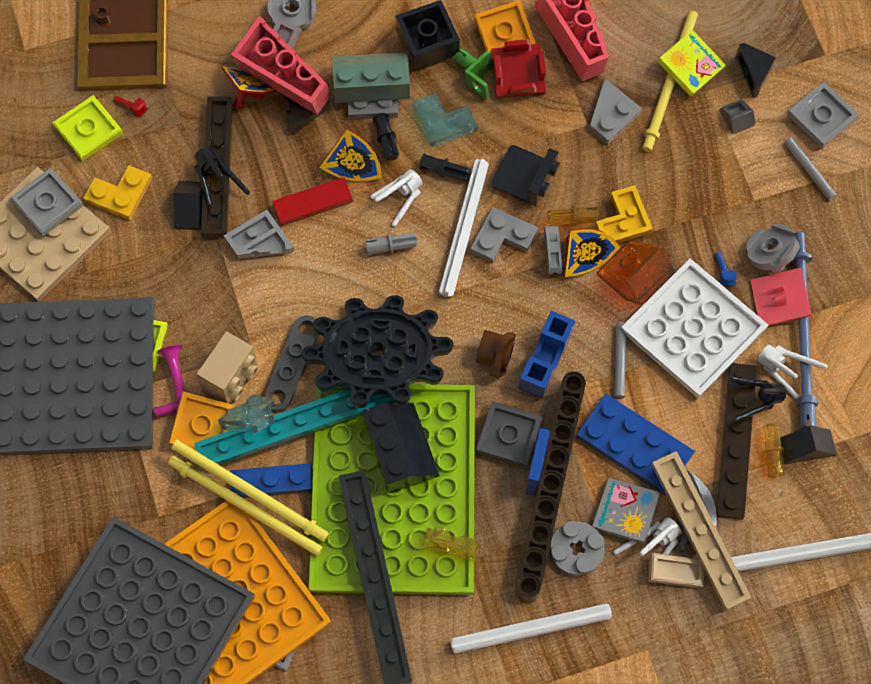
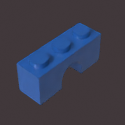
M554 311L550 312L541 331L533 356L530 355L520 377L518 389L543 399L571 338L575 320Z

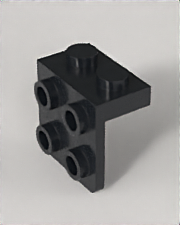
M511 145L492 180V187L536 206L540 197L544 198L549 189L550 183L548 181L550 177H555L560 167V162H557L559 152L549 148L545 157H541L516 145Z

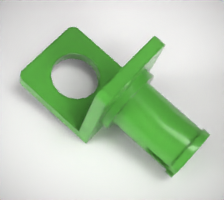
M460 49L459 51L462 55L457 52L454 56V62L466 69L464 72L467 86L487 100L489 98L488 85L480 78L492 67L491 53L486 51L476 59L465 49Z

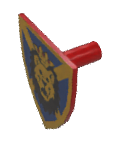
M224 66L221 68L238 90L233 103L235 108L242 109L246 97L263 99L265 94L276 92L275 89L241 69Z
M348 128L319 166V168L338 178L344 177L345 180L354 182L382 178L380 162L375 151L368 142Z
M592 228L569 230V235L565 239L567 253L564 277L582 275L599 268L619 250L620 246L603 231Z

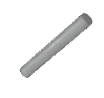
M792 137L784 142L786 147L829 201L833 200L837 194L796 141Z
M626 322L616 323L614 397L619 399L625 397L626 334L621 330V327Z

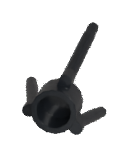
M211 147L202 148L195 154L194 158L197 165L194 168L198 173L208 207H211L212 203L204 172L206 174L215 172L219 178H223L219 166L246 195L250 194L246 186L227 167L221 157L214 153Z
M734 376L729 378L732 382L760 387L758 397L763 402V405L732 419L734 423L764 410L772 409L774 404L782 403L785 400L786 389L781 383H769L767 380L758 381Z

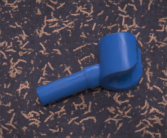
M721 252L716 253L715 257L720 267V283L722 285L734 286L737 278L736 270H727Z

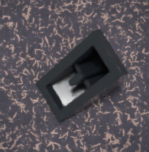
M741 43L736 53V59L750 93L754 98L760 93L772 70L776 57L746 43Z
M179 181L173 192L174 229L200 230L203 202L201 183Z
M807 426L778 439L784 464L837 455L831 429Z

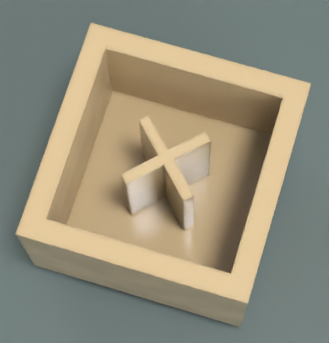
M226 331L197 373L202 392L217 401L228 404L238 401L244 390L242 387L247 380H252L258 371L254 347Z

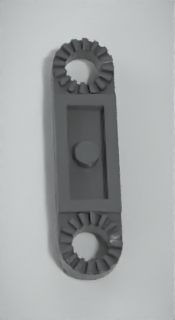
M301 316L295 321L267 387L264 399L266 406L273 412L280 413L289 408L308 364L302 358L301 352L305 347L315 345L319 334L315 329L309 335H304L299 330L301 325L307 323L313 326L315 318L312 316ZM276 392H280L285 395V400L281 404H273L270 401L271 396Z

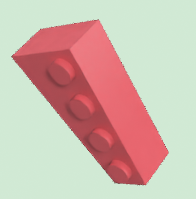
M536 0L534 7L581 81L583 82L602 74L609 55L601 31L597 28L596 16L594 11L591 10L589 0Z
M259 15L231 54L236 66L318 115L331 97L327 83Z

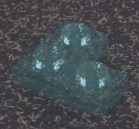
M437 93L413 101V106L431 147L478 131L477 123L469 106L445 113Z
M259 394L248 397L244 404L229 409L225 416L218 419L221 429L249 433L259 432L275 421L271 411L276 408L274 399L271 397H261Z

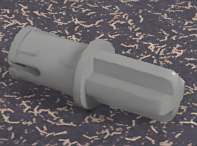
M389 233L388 236L366 239L368 256L384 252L394 254L393 250L416 247L418 244L415 233L391 236V233Z

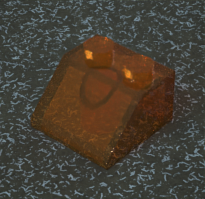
M631 239L596 274L625 300L641 305L651 297V294L660 285L667 281L675 269L661 247Z

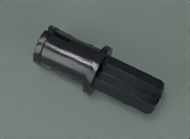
M378 113L372 118L378 134L376 137L377 142L381 143L387 161L397 160L399 151L395 141L396 133L392 131L388 114Z
M423 154L419 164V169L439 174L441 178L448 176L466 181L470 175V168L448 162V158L443 160Z

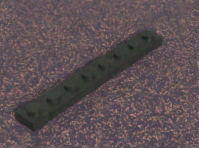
M362 470L339 475L384 684H411L413 681L366 472Z

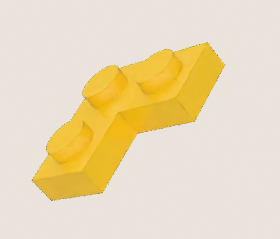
M128 165L118 186L94 177L83 199L87 204L131 220L153 178L150 173Z
M636 186L611 192L610 197L618 215L596 221V229L612 237L617 244L651 234L653 228Z

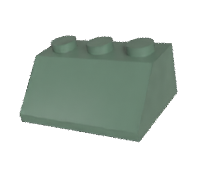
M407 52L333 57L335 103L410 99Z

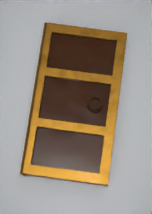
M79 0L78 91L167 87L168 0Z

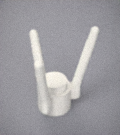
M409 169L395 181L372 194L370 198L374 199L375 202H379L397 189L404 196L410 195L392 222V226L395 227L413 200L421 194L418 188L423 183L419 175Z
M767 345L759 355L758 362L764 366L763 370L771 374L778 383H781L786 391L796 400L800 396L776 372L780 369L794 379L798 377L796 373L784 365L786 358L783 355L822 369L828 368L824 363L788 351L780 345L776 348Z
M666 518L662 523L657 521L648 533V536L653 534L654 539L640 551V555L644 556L658 543L662 546L667 544L662 554L669 555L672 549L679 543L676 538L682 533L681 528L670 518ZM629 540L615 549L613 553L617 555L637 542Z

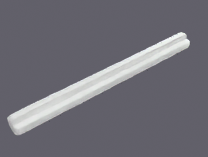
M476 159L473 164L439 288V294L443 297H452L454 295L489 166L484 159Z
M871 533L731 558L738 572L868 550L871 549Z
M602 604L451 639V647L453 653H462L609 620L612 617V612L609 604Z

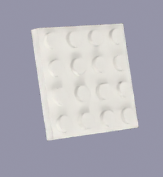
M690 258L621 327V330L631 341L699 399L767 329L768 324Z

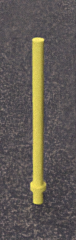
M688 12L679 41L693 30L698 16L697 12ZM669 73L667 74L649 129H646L644 133L645 141L642 149L645 152L652 151L655 141L660 136L658 131L675 84V80Z
M176 440L172 445L171 449L305 530L304 534L307 536L311 534L325 542L329 532L317 526L315 520L309 521L179 440Z
M172 456L169 460L168 465L178 470L182 477L191 478L317 557L321 553L322 546L198 471L191 462L185 463L176 456Z

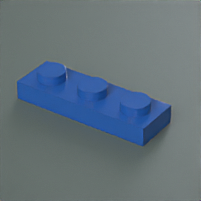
M311 463L230 470L231 473L269 496L312 492L313 489ZM231 486V491L237 493L242 498H249L248 495Z

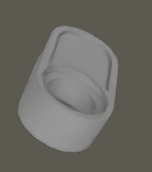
M545 226L544 243L548 275H552L555 272L561 274L562 260L558 226Z

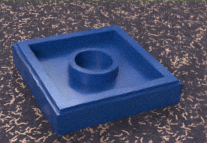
M540 428L527 483L526 494L535 496L537 494L550 435L547 429Z

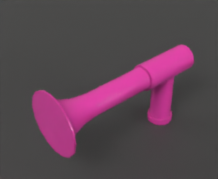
M183 345L167 346L156 352L158 355H162L168 363L177 400L174 403L154 407L157 418L177 412L182 393L187 392L185 391L178 362V353L183 348Z

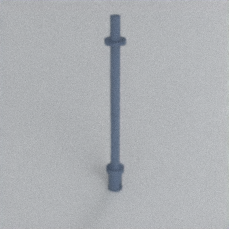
M796 232L795 236L800 249L791 263L796 264V269L802 268L807 291L806 263L812 261V255L806 253L805 233ZM809 317L798 319L800 355L811 358ZM800 361L802 395L797 399V407L800 408V429L807 427V420L810 421V426L817 427L816 407L818 406V399L812 395L811 365Z

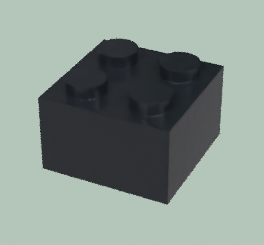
M442 0L395 15L397 35L405 52H407V57L414 71L454 57L457 52L460 53V39Z

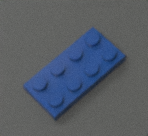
M608 394L604 395L576 436L577 439L664 496H666V493L651 465L652 462L677 451L686 467L695 453L693 449Z

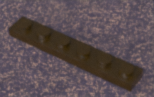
M207 97L205 147H211L214 153L219 155L230 169L232 97ZM220 166L219 169L223 174V178H219L215 172L212 174L204 172L212 206H207L203 194L202 238H224V235L228 233L230 177Z
M732 363L729 367L716 516L741 520L745 517L753 416L736 423L732 419L754 408L755 386L732 382L729 378L734 376L756 380L757 366Z

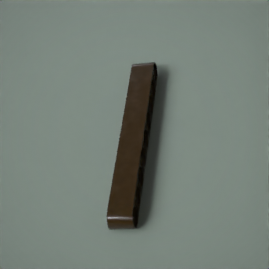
M575 371L567 373L562 379L516 584V596L523 603L535 602L539 597L586 386L584 376ZM575 383L579 386V389L572 391L566 385ZM569 407L574 411V414L565 415L561 409ZM557 432H565L569 438L560 440L555 434ZM558 456L563 460V463L555 465L550 461V458ZM553 481L557 484L558 488L549 490L544 486V483ZM542 506H547L553 513L544 516L538 509ZM535 532H543L547 539L542 542L537 541L533 538V534ZM531 557H536L541 561V565L536 568L528 565L527 560ZM525 583L533 584L536 591L527 594L522 591L521 586Z

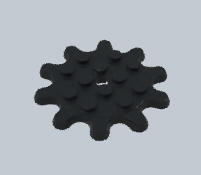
M389 296L386 298L383 306L377 309L368 308L359 298H351L345 303L347 315L343 319L332 320L328 317H319L314 320L313 328L325 339L318 345L305 347L301 355L308 364H320L326 367L325 371L315 379V385L321 392H329L338 387H346L351 390L350 401L356 408H364L371 397L377 394L389 395L397 405L402 406L408 404L411 399L412 393L409 388L411 384L425 382L437 385L441 382L444 371L434 365L431 360L438 356L448 355L453 349V340L448 337L432 336L428 331L436 325L438 314L433 310H424L416 315L406 314L403 311L404 300L401 296ZM373 350L384 351L383 355L382 353H371Z

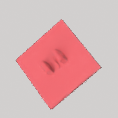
M802 268L751 280L757 315L768 326L812 316Z

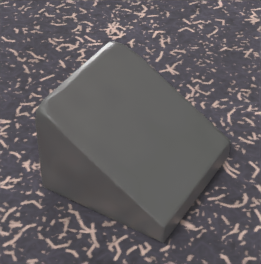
M742 99L720 108L724 119L734 134L755 125L754 110Z

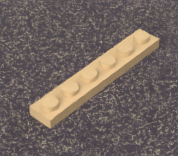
M677 451L652 462L651 465L725 611L750 600L752 597Z

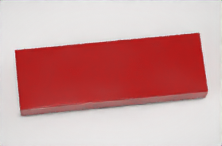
M343 177L273 200L272 202L280 225L283 226L352 203L353 198Z

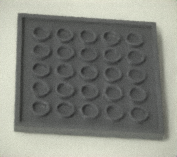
M153 297L0 304V455L153 449V352L155 300Z
M112 517L23 660L63 684H204L254 600L255 594L121 520Z

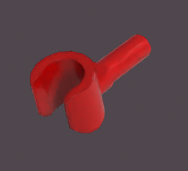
M115 96L113 99L114 102L129 108L137 117L142 116L148 110L145 106L146 102L141 98H138L134 103Z

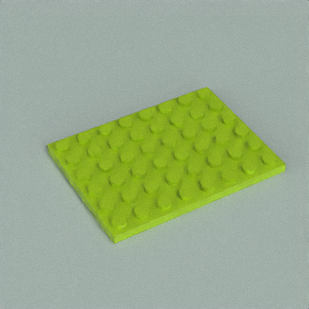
M411 384L409 386L412 396L408 403H414L440 477L388 493L363 421V415L315 431L311 520H315L317 522L316 525L329 532V535L325 542L311 535V540L322 546L323 549L318 557L310 552V593L364 594L339 475L365 470L393 594L474 595L475 385ZM316 386V400L345 391L348 388L338 387L329 392H321Z

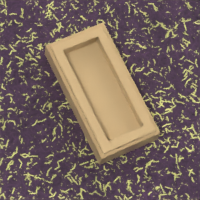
M652 553L649 556L648 582L701 589L704 587V568L699 559Z

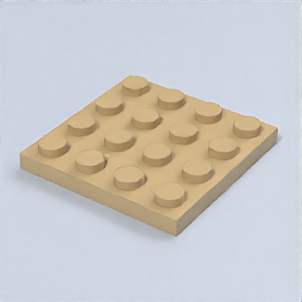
M39 167L33 170L0 202V270L37 302H40L111 232L104 222L83 206L43 237L10 199L44 173Z

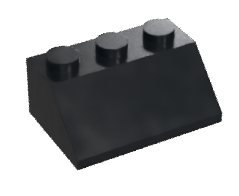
M387 402L362 410L363 421L388 493L440 477L414 403L401 406L395 402Z

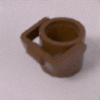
M484 330L477 352L476 363L491 366L489 376L499 379L506 374L516 334L507 332L503 335Z

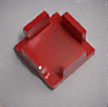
M529 39L506 41L504 47L491 48L496 99L546 93V67L544 51H541L540 44H530Z

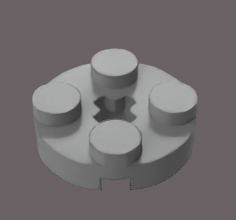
M268 0L267 4L268 15L274 26L278 18L301 28V30H307L312 26V22L317 14L316 0ZM292 4L295 5V8L298 9L295 12H289L286 10L290 8V5Z
M781 224L771 225L772 229L766 231L761 228L749 238L746 249L750 262L754 267L777 273L782 271L785 265L796 256L800 249L798 240L790 227ZM777 245L774 249L768 250V247Z
M569 521L565 523L564 526L554 533L550 545V554L556 568L572 577H580L595 571L601 564L605 551L602 535L594 527L584 522ZM580 543L585 552H579L577 556L573 555V549L570 545Z

